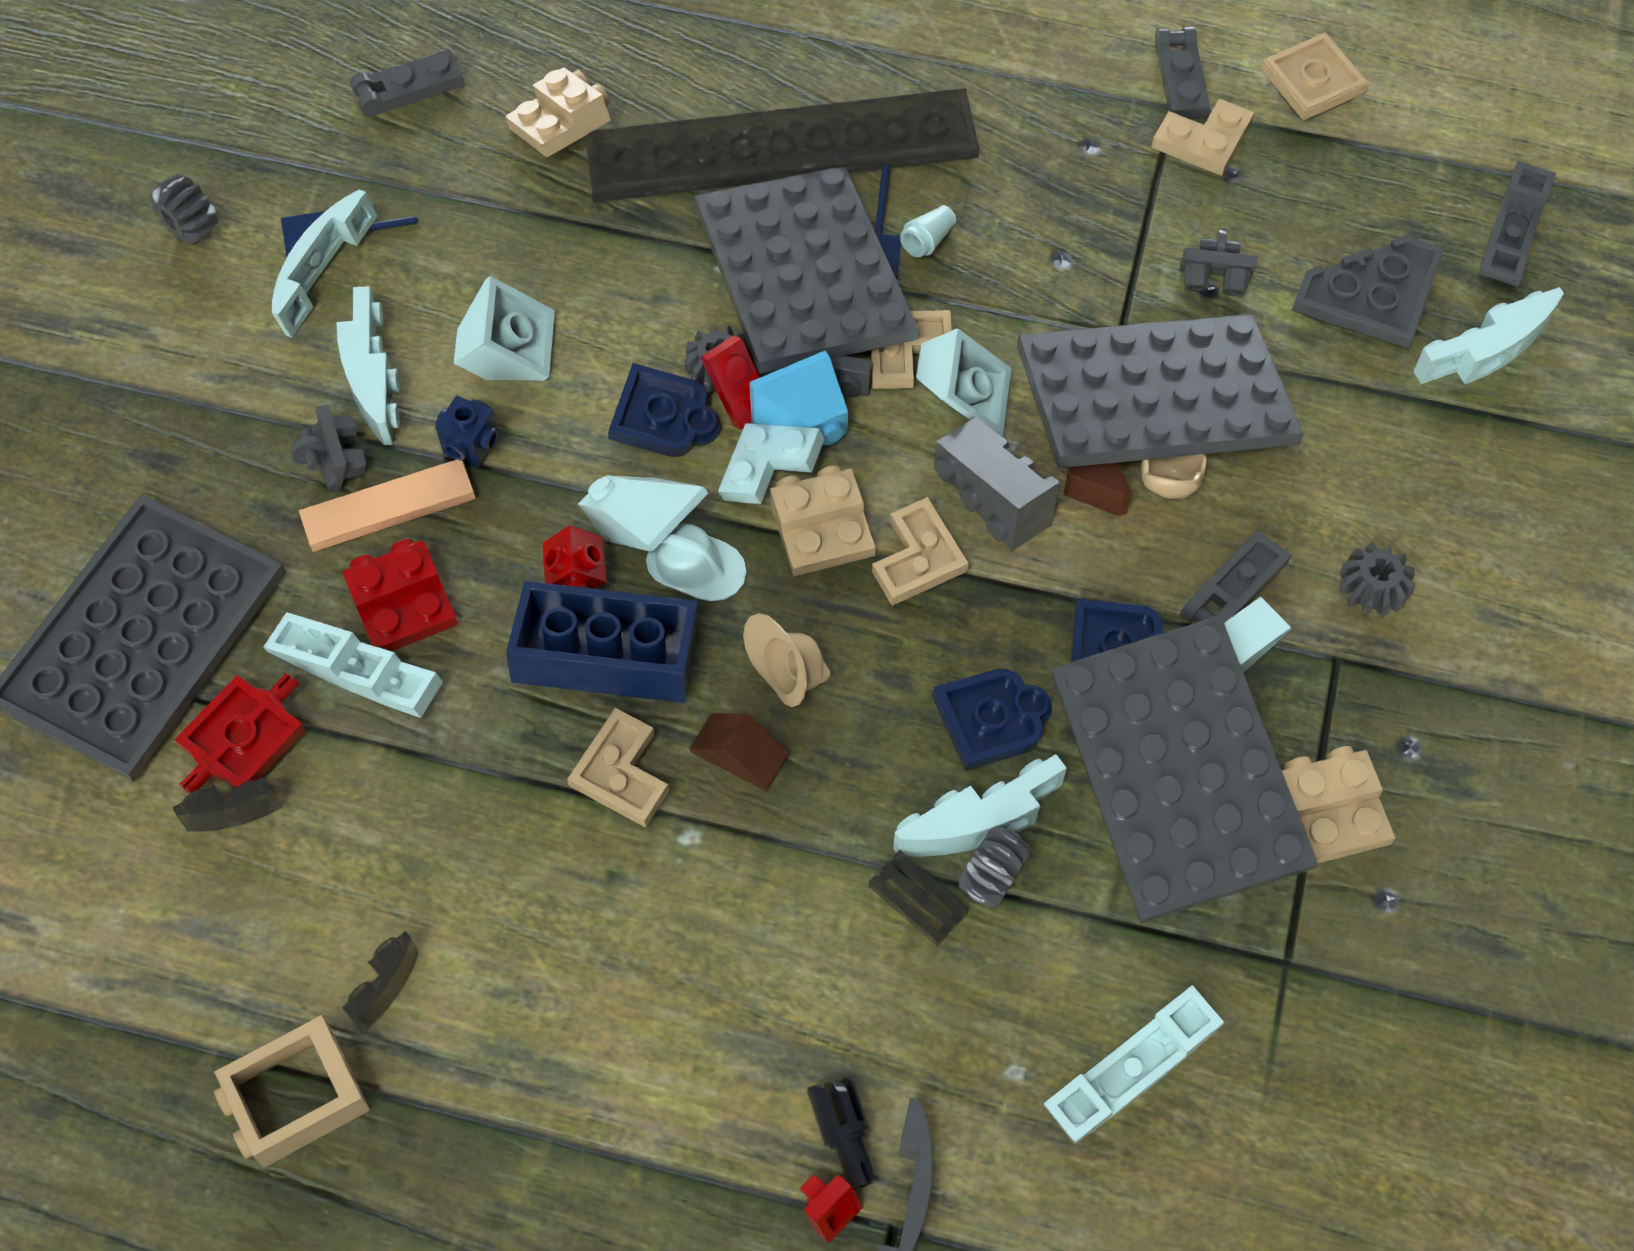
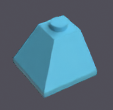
M826 350L750 382L752 424L819 428L825 438L823 445L834 444L844 435L848 434V410Z

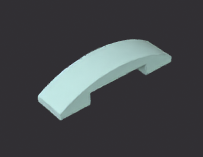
M357 190L326 210L303 233L286 258L277 278L272 298V314L286 336L292 338L314 306L308 298L307 292L341 244L345 241L357 246L378 217L366 192Z
M1192 985L1160 1010L1150 1023L1086 1074L1082 1075L1081 1073L1047 1100L1044 1106L1074 1144H1076L1167 1075L1224 1024V1021Z

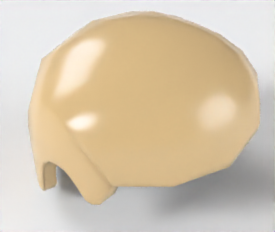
M1205 454L1142 460L1140 468L1141 481L1144 482V486L1152 493L1165 499H1184L1196 492L1201 486L1207 458Z

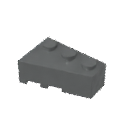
M974 417L936 441L934 468L943 481H950L959 491L964 505L970 511H976L983 518L991 536L999 542L1003 541L1011 551H1014L1052 525L1060 482L1053 476L1044 480L1031 470L1035 467L1034 461L1026 455L1021 459L1016 458L1006 450L1010 447L1006 439L978 417Z

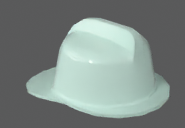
M692 524L678 525L653 552L648 551L646 558L648 572L656 582L697 599L711 602L725 600L736 594L743 586L747 572L744 559L737 549L726 542L708 536L703 529Z

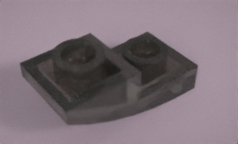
M262 777L256 781H248L239 785L233 790L231 795L222 798L215 785L206 790H196L187 795L182 803L172 808L188 832H206L227 829L252 822L281 809V806L267 781Z
M406 931L397 938L391 937L378 946L374 952V957L368 961L377 978L372 982H364L355 988L349 995L348 1002L342 1007L350 1021L362 1034L375 1024L394 1002L415 965L419 952L411 936Z

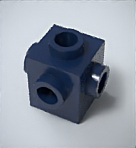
M457 395L448 408L441 410L435 424L443 454L479 469L496 446L500 437L494 412L487 404L476 399L470 401Z

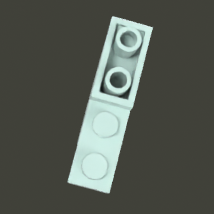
M370 286L353 287V321L336 322L341 362L353 398L362 417L384 445H393V428H399L400 426L399 409L397 403H393V394L399 393L400 383L397 368H390L387 355L383 353L381 336H377V327L383 326L381 302H374Z
M1560 287L1544 293L1536 291L1523 300L1511 304L1500 303L1492 307L1486 313L1480 329L1477 327L1471 328L1459 337L1447 341L1436 340L1425 346L1414 368V374L1419 382L1423 384L1457 372L1464 384H1468L1502 368L1525 351L1542 333L1564 294Z
M1055 754L1044 762L1041 759L1032 761L1020 771L1018 778L1008 784H1005L1003 781L996 783L983 794L982 800L972 786L959 793L956 790H952L939 798L934 805L935 808L922 816L919 813H915L905 818L896 828L893 849L898 856L926 857L948 855L978 848L990 829L998 825L1008 831L1012 830L1018 833L1036 823L1040 804L1037 801L1062 786L1067 768Z

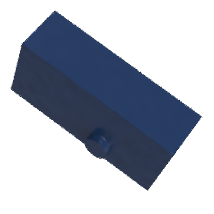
M524 581L506 651L511 683L685 703L699 635L698 601Z

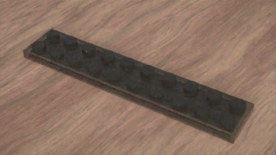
M966 88L594 130L585 135L594 203L750 185L830 168H846L848 173L879 170L886 164L890 165V168L974 159L979 156V144Z

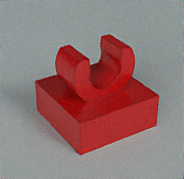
M839 1174L827 1186L818 1177L812 1175L799 1188L808 1197L806 1199L808 1205L803 1210L815 1232L828 1244L863 1209L853 1187Z

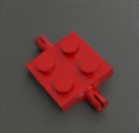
M284 673V676L269 691L251 686L236 675L174 739L178 746L192 756L197 763L196 768L179 783L180 787L194 797L212 777L226 782L241 795L245 796L306 731L303 724L286 712L282 705L283 701L300 686L299 683L292 676L290 677L288 673Z

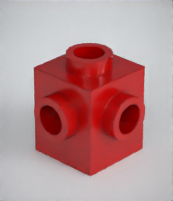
M569 525L542 543L545 583L596 589L607 582L602 536Z

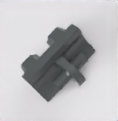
M1218 228L1216 239L1201 238L1199 249H1184L1183 257L1180 259L1179 271H1184L1185 290L1206 292L1209 274L1224 276L1222 294L1242 297L1246 291L1249 279H1251L1257 268L1258 256L1239 254L1241 242L1227 241V229Z
M329 405L316 406L317 423L311 427V431L306 429L299 432L300 439L291 446V454L295 462L307 464L309 470L314 471L321 467L328 492L340 491L343 479L363 476L366 459L361 448L346 450L341 448V444H353L355 442L356 426L353 416H332Z

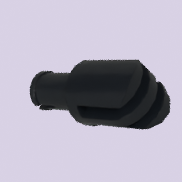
M853 1076L843 1078L841 1081L827 1082L824 1086L819 1084L808 1087L807 1093L824 1146H830L832 1150L836 1149L846 1181L854 1190L858 1189L857 1186L864 1188L876 1183L878 1177L875 1175L864 1139L868 1137L867 1133L871 1129Z

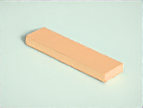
M453 460L301 509L299 513L312 552L474 500L475 495L463 461Z

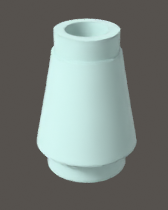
M942 205L908 221L900 235L904 249L914 257L931 255L946 234L956 224L954 212L949 207Z

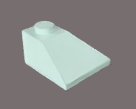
M489 276L485 279L457 329L454 364L485 380L545 381L549 378L555 310Z
M958 328L922 343L916 378L942 401L969 420L978 417L1003 437L1012 368Z
M606 475L589 487L588 494L578 505L605 541L653 552L701 502L708 492L702 486L664 479Z

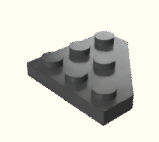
M1403 236L1392 240L1391 244L1375 251L1369 248L1343 257L1341 263L1324 269L1322 266L1307 270L1292 311L1409 349L1444 247L1413 237Z

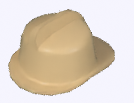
M758 613L749 617L745 623L743 637L745 649L751 663L774 689L785 705L790 707L800 705L805 697V692L814 689L818 684L827 681L830 677V670L822 659L817 642L811 636L803 633L785 632L768 615Z

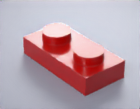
M733 335L701 356V359L732 425L741 430L744 428L745 423H751L750 382L758 379L759 375L742 338Z

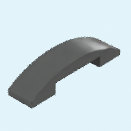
M1517 161L1484 252L1479 270L1480 275L1516 287L1519 286L1529 257V249L1556 173Z
M910 1098L898 1155L900 1158L917 1161L899 1249L879 1244L878 1251H915L923 1230L932 1186L933 1161L930 1131L919 1099Z

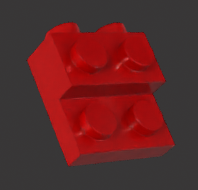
M411 539L400 540L391 546L390 553L377 558L371 555L359 556L350 562L348 569L342 571L372 646L394 651L458 625L424 540L416 543Z

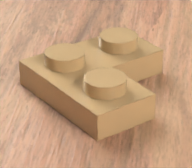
M1218 99L1203 125L1168 111L1153 137L1151 148L1222 176L1250 127L1254 112Z
M950 310L911 311L918 327L917 340L870 350L872 389L913 388L912 354H920L922 343L952 331Z
M928 497L890 513V523L906 549L873 563L872 573L892 606L968 572V561Z
M615 708L568 777L569 786L646 828L669 792L667 783L634 766L654 737V728Z

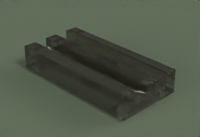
M901 850L893 856V860L890 863L887 862L881 868V872L877 876L874 875L869 880L868 887L936 946L968 915L969 909ZM900 868L953 915L950 917L897 870ZM890 879L943 926L938 930L885 883Z

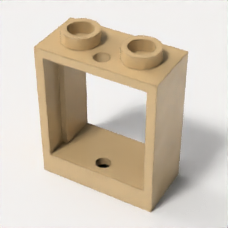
M322 1015L214 1071L221 1086L214 1090L217 1102L226 1117L231 1114L234 1115L240 1128L233 1132L238 1148L245 1159L253 1156L263 1168L370 1111L331 1028ZM314 1046L336 1090L338 1098L262 1138L238 1086Z

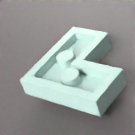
M745 423L719 487V494L724 501L761 504L774 470L812 473L825 439L819 428Z

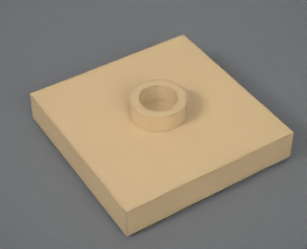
M1326 32L1264 59L1260 68L1303 121L1366 93L1369 85L1367 80Z

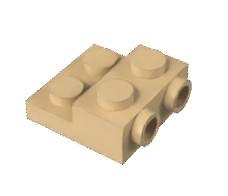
M566 68L551 71L544 79L533 84L532 86L537 98L520 104L515 111L505 116L509 129L546 158L611 121L606 107L609 104V99L603 87L598 83L590 86L580 70L571 73Z
M828 466L821 469L817 473V477L801 481L798 476H788L779 480L776 487L770 488L771 508L793 577L875 556L876 547L863 512L864 503L852 468L841 471L839 466Z
M1343 746L1329 752L1326 755V760L1311 763L1309 757L1303 756L1295 758L1284 765L1285 770H1282V773L1318 863L1385 847L1393 843L1395 836L1379 799L1383 789L1367 750L1354 753L1351 746Z

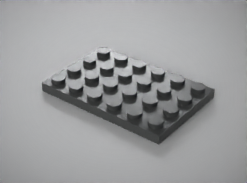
M846 166L695 195V208L759 374L785 368L825 350L830 358L917 340L918 327Z
M1253 314L1021 334L1018 337L1017 349L1057 468L1299 445L1304 432Z
M140 495L0 675V712L134 782L286 573L283 565L148 497Z
M1221 615L1051 668V676L1140 924L1316 869L1318 862Z

